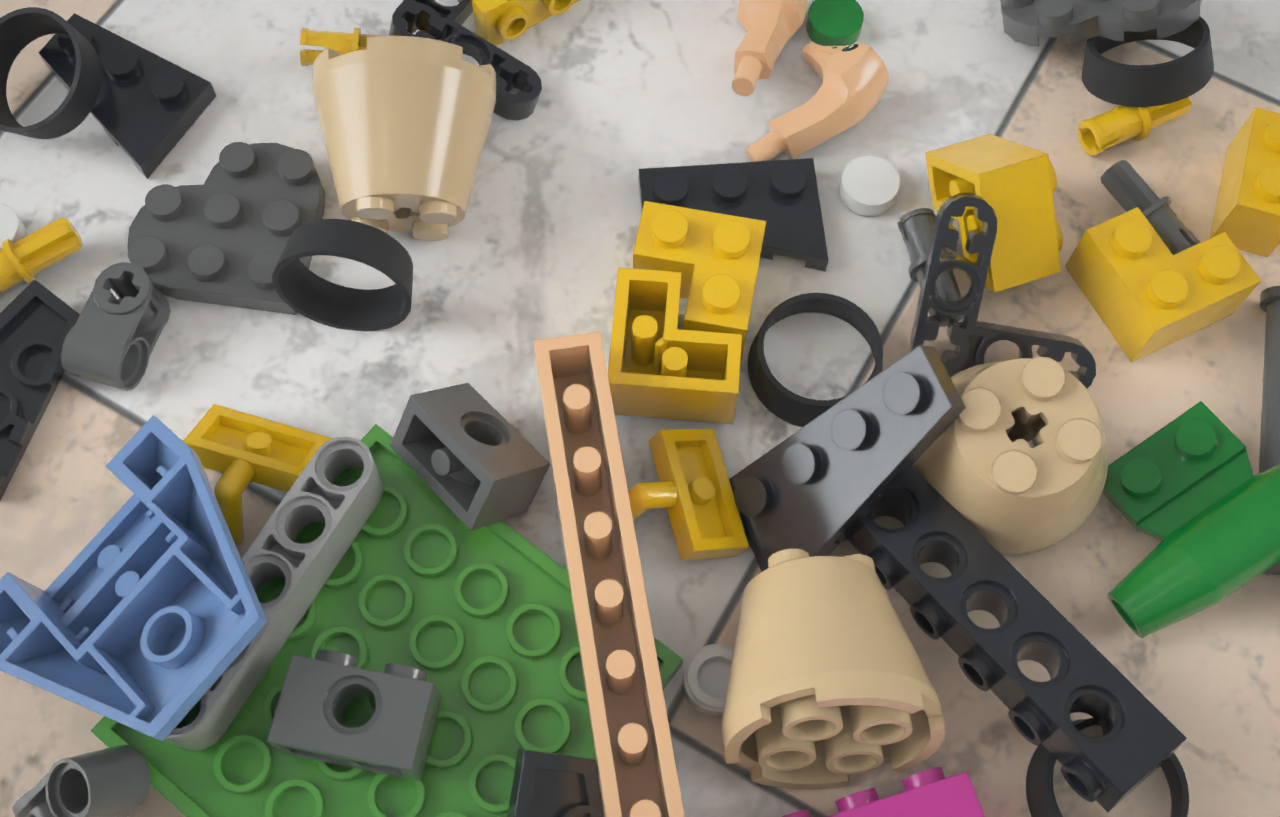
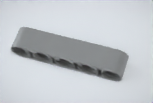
M336 437L325 442L313 455L241 558L256 595H258L260 588L272 579H285V587L275 600L268 603H260L267 619L266 625L201 697V710L197 718L190 725L183 728L175 727L165 738L167 741L185 750L196 751L204 750L214 745L224 735L380 502L384 492V481L369 448L360 440L351 437ZM349 468L364 470L361 477L355 483L341 487L334 485L337 476L341 472ZM316 522L325 524L323 533L315 541L306 544L296 543L298 533L304 526Z

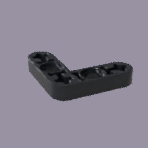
M403 0L392 15L389 36L429 38L463 47L462 54L473 57L479 66L491 64L496 72V104L493 113L505 119L517 121L526 119L533 114L542 90L540 77L530 66L462 26L473 12L472 0H458L459 4L455 6H444L435 0ZM513 88L519 90L515 94L509 93Z
M958 193L949 197L940 206L935 219L911 333V350H914L919 345H923L925 340L934 341L937 338L940 320L938 315L928 316L929 309L932 308L948 316L964 315L963 322H958L953 318L949 319L947 336L950 342L956 345L954 351L945 350L941 356V361L950 377L968 368L985 364L984 355L987 348L999 340H1008L1018 346L1019 358L1033 359V345L1039 346L1036 352L1039 357H1048L1057 362L1062 361L1065 352H1071V357L1080 367L1078 371L1068 372L1073 374L1086 389L1090 387L1096 376V363L1093 355L1078 339L1066 335L977 321L997 233V217L993 208L981 196L973 193ZM965 207H974V215L983 221V226L981 230H970L965 249L968 254L978 253L977 260L972 262L959 255L941 256L944 246L956 252L959 233L954 226L949 225L951 216L961 217ZM954 268L965 271L970 276L971 287L962 299L945 301L936 295L935 282L942 272Z

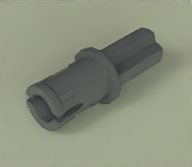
M1121 160L1115 163L1100 177L1101 183L1126 212L1136 207L1141 210L1173 255L1201 243L1170 208L1169 205L1172 200L1168 196L1159 199L1128 161Z
M930 208L910 211L900 218L901 221L897 223L910 256L909 276L912 280L919 282L920 288L936 219L934 210ZM945 246L942 248L941 256L954 255L947 252ZM953 269L942 272L935 282L936 295L945 301L962 299ZM932 308L929 309L930 316L938 315L940 327L948 326L950 318L957 321L964 318V315L948 316Z

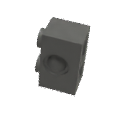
M469 383L410 395L390 444L394 451L470 531L526 513L550 466V463Z
M317 650L315 659L292 655L267 738L269 744L286 755L416 781L422 780L442 699L434 683L426 681L427 673L425 671L397 663H387L384 673L357 668L359 662L357 658L331 650ZM361 696L375 698V712L366 724L357 728L344 727L343 713L346 706L352 700Z

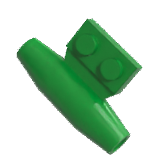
M1202 401L1108 465L1105 486L1102 491L1104 495L1137 532L1141 531L1162 540L1107 594L1116 611L1140 638H1144L1220 603L1280 562V464L1253 476L1246 446Z

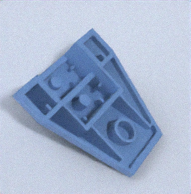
M153 415L106 465L133 493L132 497L53 583L43 591L9 572L0 579V670L163 742L266 625L267 619L198 454Z

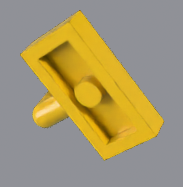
M213 404L183 441L198 454L204 468L224 473L214 486V495L234 543L237 546L244 539L242 493L251 482L288 492L316 451L325 442L333 438Z
M659 430L648 441L659 482L638 483L628 490L633 521L647 509L667 508L681 561L736 557L749 546L715 430Z

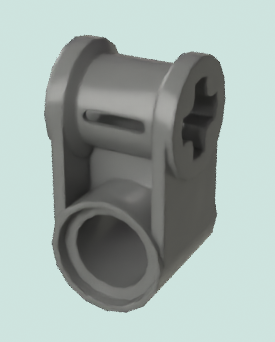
M121 262L106 268L98 276L76 324L72 326L63 343L61 362L65 372L125 391L134 389L140 383L147 369L149 357L164 326L169 320L171 312L169 302L161 291L152 286V280L142 267L134 263ZM110 289H112L119 297L118 300L110 292ZM148 304L155 310V313L151 311Z
M118 745L64 758L53 764L50 771L40 782L16 801L12 810L15 817H128L148 796L150 770L141 752L131 745Z

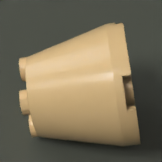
M413 36L367 37L365 50L339 55V51L328 48L317 56L313 64V97L341 213L344 217L351 221L372 226L387 234L388 230L412 231L413 238L423 241H438L448 238V227L458 224L465 218L496 104V72L491 64L477 66L462 59L463 47L440 40Z
M1048 357L1019 358L985 363L968 368L950 377L966 408L912 467L1002 556H1020L1039 552L1065 539L1092 513L1101 497L1107 477L1108 452L1105 435L1096 404L1086 387L1073 374L1063 369L1059 362ZM1033 439L1035 447H1030L1028 442Z
M796 548L780 550L772 554L768 558L769 568L756 575L747 584L743 592L721 725L726 764L739 762L749 767L752 782L787 789H829L850 786L849 774L868 772L890 762L892 770L901 773L932 756L941 747L946 735L940 701L876 574L873 559L862 554L845 557H810L806 551Z

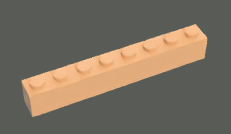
M598 331L534 340L538 382L605 817H685L601 334Z

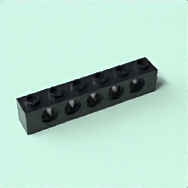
M912 466L908 471H899L880 492L883 498L866 516H858L838 538L840 542L849 540L862 555H867L873 559L876 574L884 589L890 590L894 588L911 606V615L922 631L935 640L941 637L959 656L958 663L966 677L980 690L986 692L990 689L1010 710L1008 712L1009 718L1017 731L1030 743L1036 746L1043 744L1063 765L1061 772L1067 783L1086 801L1094 802L1096 800L1108 813L1168 760L1187 739ZM881 516H892L899 519L904 524V527L894 530L886 529L878 525L874 520ZM927 562L940 563L950 571L951 576L946 578L931 577L921 569L920 565ZM974 610L987 611L995 616L1000 627L994 629L979 627L971 621L967 613ZM1032 660L1040 663L1048 671L1051 680L1037 682L1027 678L1019 669L1017 662ZM1075 712L1089 714L1100 724L1103 736L1089 737L1082 734L1073 725L1070 714Z

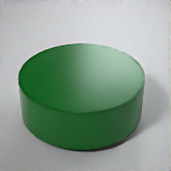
M814 0L808 11L806 22L807 34L814 43L822 46L852 45L858 40L864 20L863 10L856 0Z

